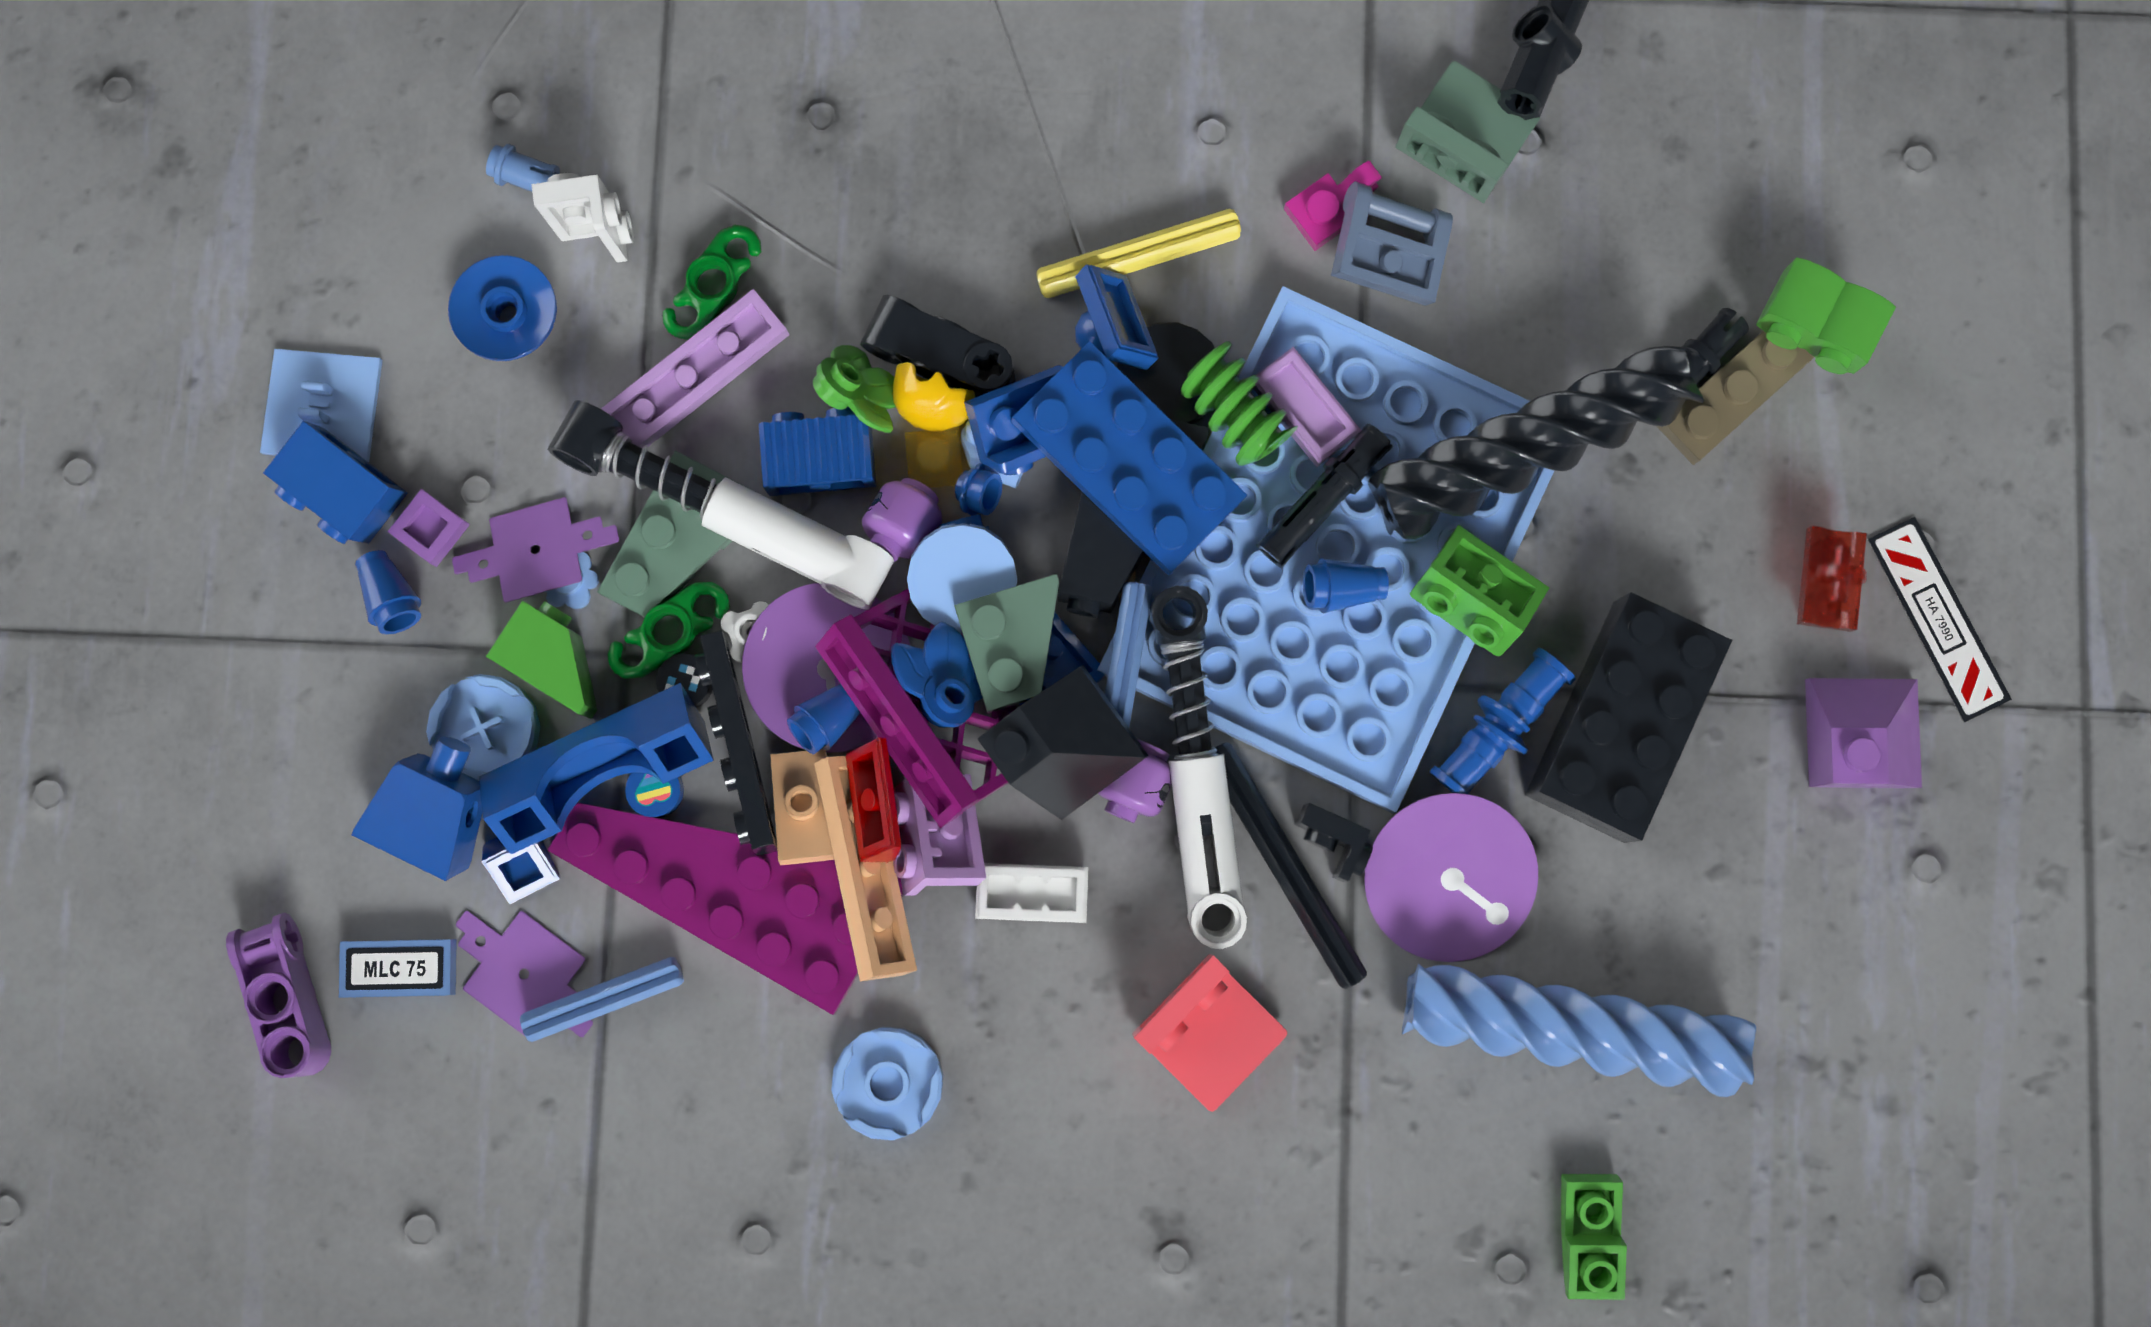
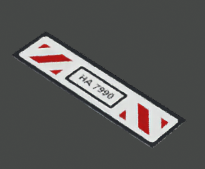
M1913 517L1867 539L1963 722L1965 723L2012 700L1916 518Z

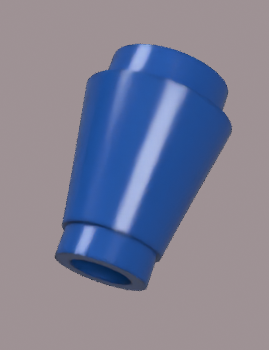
M383 550L371 551L356 560L355 566L358 571L368 622L371 625L377 626L382 634H396L414 626L421 618L419 610L421 599L389 559L387 553Z
M1321 558L1317 564H1308L1304 570L1303 593L1306 605L1309 609L1319 608L1323 614L1376 600H1385L1388 596L1389 578L1385 567H1374Z
M839 684L794 707V714L787 719V725L797 742L807 752L816 754L821 749L830 750L861 713L843 686Z

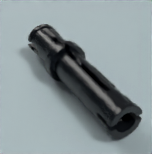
M1366 424L1351 444L1337 458L1330 457L1323 465L1325 471L1318 477V480L1296 501L1274 528L1256 544L1260 548L1259 550L1271 562L1283 568L1298 548L1331 515V512L1349 494L1355 495L1362 488L1363 484L1361 481L1393 448L1390 440L1376 427Z

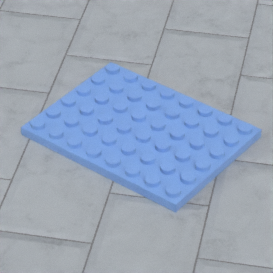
M1282 286L1239 375V379L1242 380L1255 374L1257 375L1294 347L1357 426L1362 430L1366 424L1373 425L1390 440L1393 448L1361 481L1363 484L1362 488L1355 495L1349 494L1331 512V515L1298 548L1286 565L1280 568L1271 562L1259 550L1260 548L1256 544L1274 528L1285 513L1318 480V477L1325 471L1323 465L1328 459L1316 467L1292 436H1290L1282 445L1266 457L1240 466L1236 462V456L1243 445L1227 449L1222 445V439L1229 428L1218 432L1212 431L1203 452L1248 496L1169 576L1151 559L1139 583L1152 587L1153 592L1150 606L1156 596L1165 589L1174 586H1187L1197 591L1205 600L1208 609L1207 622L1205 624L1206 639H1202L1205 650L1200 654L1202 671L1208 674L1203 682L1205 696L1211 699V702L1206 706L1208 721L1214 724L1213 728L1394 814L1398 811L1475 644L1468 636L1448 622L1429 612L1425 606L1410 596V592L1427 571L1448 537L1458 525L1510 561H1513L1554 470L1539 467L1530 485L1522 492L1516 494L1489 490L1479 510L1472 515L1461 517L1440 512L1430 532L1423 537L1403 539L1395 530L1390 536L1386 530L1381 510L1368 486V480L1378 470L1399 460L1418 458L1427 448L1450 437L1466 436L1484 421L1502 414L1517 413L1530 401ZM1253 389L1251 391V394L1254 397L1258 396V394ZM1266 406L1265 411L1267 412V414L1272 413L1271 410ZM1280 423V425L1278 426L1280 430H1286ZM1352 441L1346 444L1343 448H1341L1331 457L1337 458L1340 455V453L1351 444ZM1321 558L1374 567H1385L1389 578L1388 596L1385 600H1376L1323 614L1319 608L1309 609L1306 605L1303 593L1305 567L1308 564H1317ZM1174 598L1166 603L1163 609V618L1170 628L1183 630L1190 625L1193 619V611L1187 601ZM1148 615L1136 691L1173 708L1172 696L1166 693L1171 688L1169 671L1162 668L1167 663V658H1164V655L1161 654V644L1157 645L1155 631L1152 628ZM1115 634L1097 669L1104 673L1106 677H1108Z

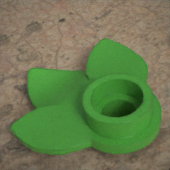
M852 345L836 347L831 352V357L823 359L817 366V375L813 379V387L816 393L829 406L839 410L846 409L849 406L865 425L885 433H891L893 431V423L887 409L896 408L893 402L895 377L883 368H872L867 353Z

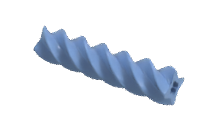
M1418 963L1415 973L1408 976L1402 1034L1416 1029L1427 1041L1437 1046L1449 1047L1471 1038L1484 1052L1500 1057L1513 1055L1527 1048L1540 1062L1554 1067L1568 1065L1583 1058L1596 1072L1609 1077L1620 1076L1639 1067L1650 1080L1664 1087L1676 1086L1695 1077L1710 1093L1719 1097L1735 1095L1743 1082L1752 1085L1754 1081L1752 1052L1756 1025L1740 1017L1730 1015L1703 1017L1687 1008L1674 1005L1646 1007L1638 1001L1618 995L1590 997L1580 990L1563 985H1545L1536 988L1522 979L1507 975H1490L1480 978L1464 968L1451 965H1436L1424 968Z

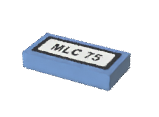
M457 939L341 941L339 955V998L456 995Z

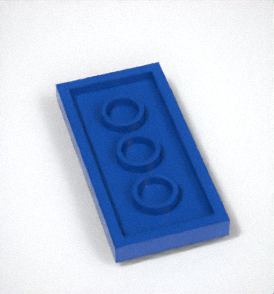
M1090 341L1012 417L1011 423L1168 576L1248 496Z

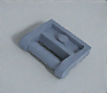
M1353 182L1349 186L1343 201V211L1345 214L1331 276L1424 306L1435 303L1452 229V214L1439 209H1433L1431 212L1374 194L1372 193L1371 186ZM1370 215L1422 232L1425 242L1423 244L1366 225L1367 217Z

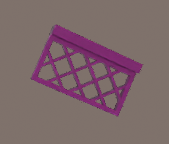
M908 588L855 617L850 614L835 622L815 647L876 736L887 739L889 755L938 826L942 828L959 817L964 811L1008 784L1002 773L996 776L998 767L987 752L963 745L965 724L989 730L1017 708L1014 705L992 712L991 717L973 712L966 722L960 726L953 727L952 742L935 736L928 725V721L921 712L920 698L904 691L896 679L891 660V647L895 643H901L902 634L926 641L930 631L935 627L932 623H930L929 629L904 621L906 607L912 602ZM895 611L894 617L888 616ZM871 624L891 630L892 636L889 651L874 647L862 629ZM961 758L986 765L982 786L975 790L972 789L960 772Z

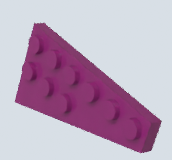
M577 803L573 807L562 831L557 833L547 850L832 1015L836 1014L858 976L835 860L780 865L778 851L757 856L752 850L750 843L740 844L738 834L581 803ZM897 877L901 897H903L901 878Z

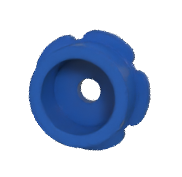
M982 463L977 464L975 469L964 471L959 476L955 487V497L960 503L961 510L971 516L977 513L982 515L991 514L997 507L1002 494L1001 476L985 470V465Z

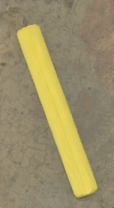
M1226 209L1050 264L1037 270L1038 285L1044 298H1052L1080 289L1075 276L1086 264L1125 275L1224 244L1240 237V221L1233 209Z

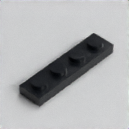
M722 630L701 635L700 638L704 652L695 654V661L702 686L712 684L716 705L707 707L715 739L725 737L729 753L728 758L720 759V764L728 792L738 790L742 811L734 812L733 817L740 844L750 843L752 850L757 856L778 851L777 839L728 641Z

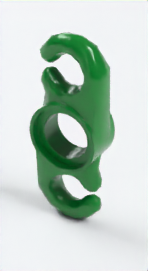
M733 225L721 229L700 257L690 264L686 272V284L683 290L673 297V304L676 307L686 305L693 307L697 312V318L694 324L688 327L681 326L676 320L674 309L666 308L662 312L663 325L668 333L675 338L689 340L717 318L725 306L733 301L738 290V280L741 274L751 267V261L747 257L740 259L730 257L727 253V245L730 241L741 238L746 241L749 254L757 257L762 252L761 240L752 229L742 225ZM717 269L725 273L726 285L718 294L705 295L698 290L699 277L705 271Z
M698 582L688 586L665 603L652 608L646 614L642 625L637 629L628 631L624 636L626 643L638 645L643 650L642 661L636 666L625 664L621 657L623 644L614 641L610 644L607 654L609 666L613 672L624 679L643 678L658 669L671 656L687 651L693 644L695 637L700 632L712 628L714 624L712 618L701 616L695 611L694 604L696 599L701 595L713 597L716 601L715 617L722 620V617L730 609L729 596L726 591L714 582ZM665 616L680 618L684 626L682 637L671 645L658 643L654 635L657 622Z

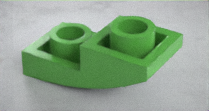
M1618 1174L1561 1175L1562 1258L1565 1294L1568 1299L1625 1300L1627 1245L1621 1237L1623 1181Z

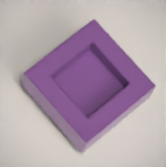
M421 489L387 532L428 563L437 567L470 524Z

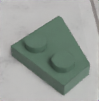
M1057 574L954 605L987 713L1027 702L1042 692L1059 588Z

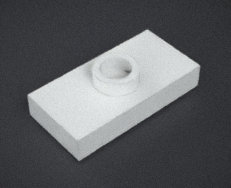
M984 863L986 879L977 885L975 919L1086 923L1088 867Z

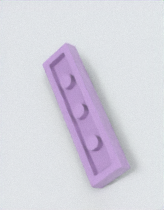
M752 289L601 409L622 424V433H625L626 436L628 435L633 444L641 448L644 445L649 447L788 337L789 333L757 292Z

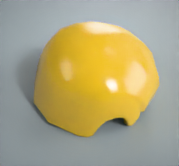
M909 362L896 366L893 402L904 420L914 427L927 431H942L954 428L968 420L964 402L975 398L974 391L963 388H949L940 372H936L929 380L916 375L915 365Z

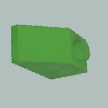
M522 601L486 657L577 714L592 719L597 712V705L582 636L567 627L573 618L546 601L542 603L539 609Z

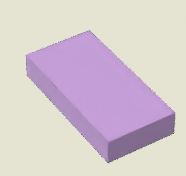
M1294 347L1257 374L1260 379L1253 388L1258 395L1269 391L1273 394L1267 407L1271 412L1285 409L1287 413L1281 424L1285 429L1298 425L1297 430L1291 436L1316 467L1352 441L1362 431Z

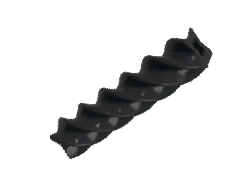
M1651 347L1634 353L1624 359L1616 368L1599 370L1585 375L1565 391L1550 392L1538 396L1525 404L1517 413L1502 414L1490 418L1476 426L1466 436L1450 437L1441 440L1427 448L1418 458L1403 459L1390 463L1378 470L1368 480V486L1381 510L1388 534L1391 536L1395 530L1403 539H1417L1430 532L1440 512L1461 517L1472 515L1479 510L1489 490L1507 494L1522 492L1530 485L1539 467L1562 472L1571 470L1579 463L1588 444L1607 449L1619 448L1627 442L1637 422L1660 427L1670 425L1677 418L1686 399L1703 403L1704 399L1692 378L1687 353L1683 347Z

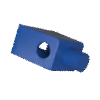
M441 736L436 743L431 757L417 753L399 760L388 773L354 827L351 835L444 881L467 870L472 861L482 817L480 781L462 773L471 752V747L458 739Z

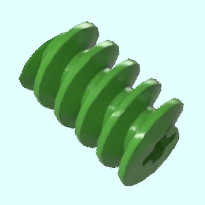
M1226 341L1209 352L1190 370L1181 388V393L1185 398L1201 395L1195 404V411L1199 415L1214 412L1208 422V427L1211 431L1218 432L1229 428L1222 439V445L1227 449L1243 445L1236 456V462L1238 465L1244 466L1259 461L1273 452L1297 430L1298 425L1283 431L1280 430L1278 426L1287 412L1283 408L1267 414L1265 408L1273 394L1270 391L1255 397L1251 394L1260 378L1255 374L1242 380L1239 379L1237 375L1246 361L1242 357L1227 363L1224 357L1231 348L1232 343Z

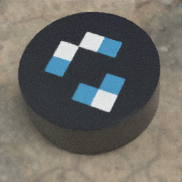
M687 653L673 655L665 660L658 670L656 677L658 692L681 683L696 708L705 703L712 694V684L702 686L695 655Z

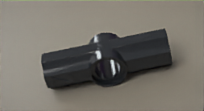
M1539 0L1536 7L1530 9L1518 20L1513 29L1512 37L1519 46V49L1500 90L1501 95L1497 102L1507 114L1519 116L1524 120L1541 116L1557 75L1569 69L1581 54L1582 43L1575 33L1589 0Z

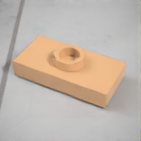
M821 749L816 754H811L807 751L770 754L779 864L790 865L834 860L814 763L827 757L826 750Z

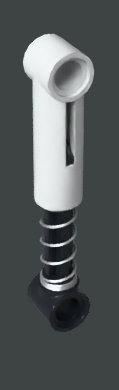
M574 401L547 449L559 461L590 476H597L598 472L601 473L603 471L608 474L614 473L616 478L626 476L634 480L637 488L640 490L649 487L658 492L661 500L671 498L681 503L683 511L686 512L693 509L699 512L703 527L821 584L822 588L839 600L860 609L868 610L871 607L894 562L893 557L884 549L861 537L854 535L844 536L726 477L716 485L715 478L708 481L692 473L693 467H690L687 471L669 462L670 456L663 459L647 451V445L641 448L633 444L630 437L622 433V424L602 409L584 401Z
M1174 586L1165 589L1154 598L1150 606L1149 619L1155 631L1157 645L1161 644V654L1164 655V658H1167V663L1162 668L1169 671L1171 688L1166 693L1172 696L1174 714L1169 718L1175 721L1177 739L1172 743L1178 746L1179 755H1176L1174 760L1169 761L1188 908L1187 918L1194 935L1202 944L1214 949H1224L1233 946L1242 938L1246 930L1247 916L1242 900L1224 754H1217V749L1211 745L1210 730L1213 729L1214 724L1208 721L1206 706L1211 702V699L1205 696L1203 682L1208 674L1202 671L1200 654L1205 650L1202 639H1206L1205 624L1207 622L1208 609L1205 600L1197 591L1187 586ZM1171 599H1183L1192 608L1193 619L1190 625L1183 630H1174L1164 621L1163 609ZM1210 835L1217 887H1209L1202 836ZM1214 904H1224L1231 910L1229 924L1219 931H1210L1202 925L1204 911Z

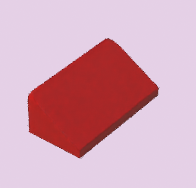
M879 737L846 754L860 862L888 863L896 859L902 848L887 739Z

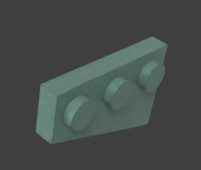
M674 451L669 461L687 471L690 467H693L692 473L708 481L715 478L716 485L726 477L677 451ZM653 490L597 593L645 618L652 608L665 603L675 596L696 576V572L720 549L724 550L732 540L703 527L699 512L693 509L685 512L682 509L681 503L671 498L661 500L658 492Z

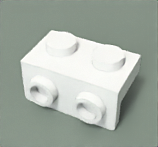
M561 173L549 177L548 182L531 184L534 206L561 241L599 236L617 263L628 261L626 244L634 243L630 215L628 211H621L616 192L609 193L598 175L580 177L573 173Z

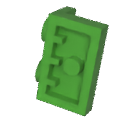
M1458 525L1448 537L1427 571L1415 584L1410 592V596L1425 606L1429 612L1439 616L1468 636L1478 646L1485 648L1495 656H1501L1524 632L1548 592L1549 587Z

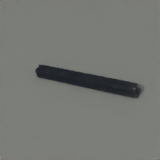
M1228 742L1215 747L1217 749L1216 753L1224 754L1231 805L1339 986L1347 989L1356 985L1367 976L1365 967L1233 746Z

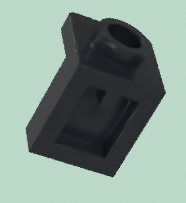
M1312 803L1303 805L1295 823L1296 826L1307 830L1303 839L1330 852L1335 851L1337 844L1345 847L1332 878L1341 882H1348L1352 873L1361 876L1373 850L1372 845L1366 843L1371 830Z

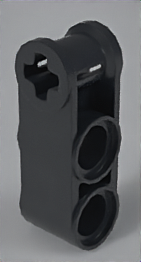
M883 295L860 342L863 349L894 365L906 362L914 364L916 373L929 380L936 372H940L949 387L972 390L975 397L1016 382L1012 358L1006 348L969 332L955 322L925 313L914 305L894 296ZM993 365L999 367L1000 376L991 374L987 381L982 380L980 370L989 372Z

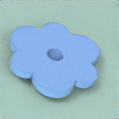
M577 553L582 581L546 591V599L549 604L554 607H561L566 604L572 609H582L588 605L591 598L590 590L597 587L599 576L596 572L590 570L592 561L587 553Z

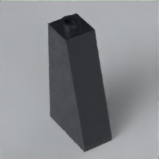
M1170 419L1202 451L1204 450L1210 428ZM1083 492L1058 589V601L1067 603L1066 610L1071 613L1097 618L1099 611L1111 614L1123 591L1124 584L1129 581L1137 569L1145 552Z

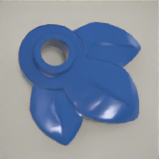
M939 622L930 631L923 649L902 643H895L891 647V660L896 677L904 690L920 698V709L927 721L937 727L946 728L960 726L971 717L974 711V702L981 700L983 697L962 634L951 625Z

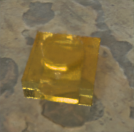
M950 428L942 431L905 432L908 478L917 480L929 488L955 486L959 476L963 473L959 428Z

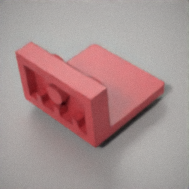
M1208 954L1140 1024L1132 1035L1207 1110L1213 1112L1286 1038L1287 1030L1229 974L1230 971L1214 955Z

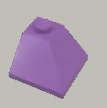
M1805 679L1809 787L1922 788L1918 679Z

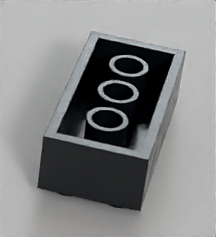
M1632 592L1614 601L1525 796L1623 843L1642 841L1733 640Z

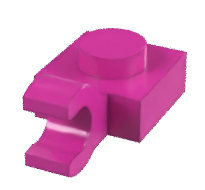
M1369 160L1352 171L1339 185L1327 173L1286 202L1284 211L1313 250L1316 251L1340 234L1345 214L1343 211V201L1349 186L1353 182H1359L1371 186L1372 192H1374L1379 187L1376 182L1382 177Z

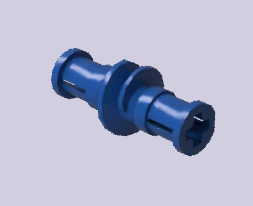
M1538 647L1533 653L1536 659L1515 683L1511 682L1502 692L1499 701L1485 695L1477 699V703L1485 717L1474 715L1473 719L1478 725L1464 735L1460 740L1462 743L1440 768L1434 765L1429 771L1452 793L1469 794L1489 769H1494L1503 759L1504 752L1508 748L1522 754H1526L1529 751L1520 734L1522 732L1527 733L1530 730L1528 725L1540 717L1544 712L1546 704L1565 683L1571 686L1576 680L1575 675L1550 653Z

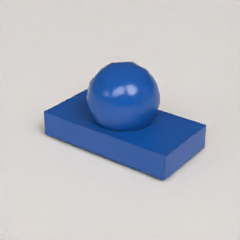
M1086 264L1075 276L1088 311L1081 314L1075 326L1076 343L1082 349L1090 341L1110 361L1147 370L1159 358L1127 276Z

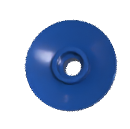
M508 255L488 257L467 268L455 282L448 302V317L455 336L469 351L479 357L492 361L516 360L535 351L551 333L557 315L555 292L544 273L529 261ZM509 306L516 307V315L508 322L500 320V314L504 308Z

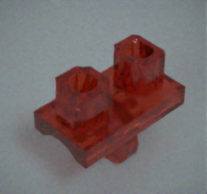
M1810 526L1806 529L1797 625L1853 632L1858 629L1862 584H1865L1867 580V570L1864 569L1867 533L1835 531L1819 526Z

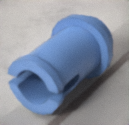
M506 144L504 147L499 145L493 147L487 160L486 174L493 177L495 184L499 186L509 183L532 192L531 184L548 182L549 177L560 174V168L557 165H550L516 152L514 145Z

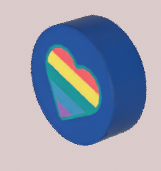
M631 773L626 782L625 794L629 805L634 811L643 816L661 818L671 814L678 808L683 799L684 786L680 776L663 784L652 775Z

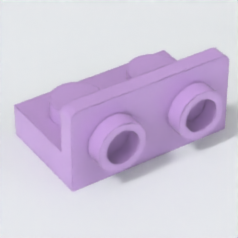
M963 774L969 785L972 787L971 775ZM904 778L894 788L902 848L896 859L893 860L895 874L898 878H901L903 895L915 896L926 886L979 885L986 879L975 805L940 828L907 779Z

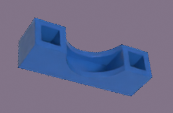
M682 684L674 685L479 776L483 819L512 855L561 832L569 813L577 802L590 790L611 778L628 773H645L654 776L664 784L714 761L705 721Z

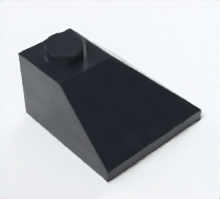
M1084 665L1078 667L1019 706L978 738L980 744L1012 787L1061 820L1149 756Z

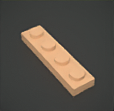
M846 756L826 757L814 763L859 980L861 982L903 976L917 971L893 861L888 863L860 862Z

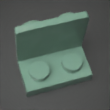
M1453 61L1422 107L1419 108L1417 106L1410 115L1395 148L1480 202L1485 203L1537 125L1540 117L1524 120L1519 116L1507 114L1497 103L1501 95L1500 88L1460 63Z

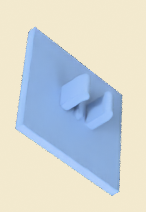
M274 349L260 453L264 455H277L302 421L325 428L369 462L383 360L376 357Z

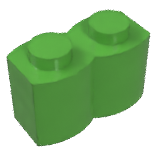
M1796 257L1784 269L1756 325L1766 332V338L1774 345L1790 350L1797 347L1805 349L1816 358L1815 362L1817 365L1834 374H1845L1847 372L1855 374L1868 364L1896 306L1883 296L1867 288L1846 282L1836 273L1819 264Z

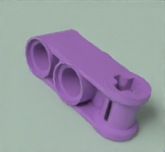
M284 912L273 916L272 923L247 932L240 928L229 932L226 936L228 957L236 971L245 1009L248 1013L259 1051L260 1062L265 1071L278 1078L304 1077L320 1072L329 1062L331 1042L325 1029L315 989L303 954L302 937L295 921L289 914ZM283 985L288 992V1001L285 1008L279 1012L273 1004V996L276 989ZM295 1038L301 1041L304 1049L302 1060L297 1066L291 1062L288 1053L289 1046Z

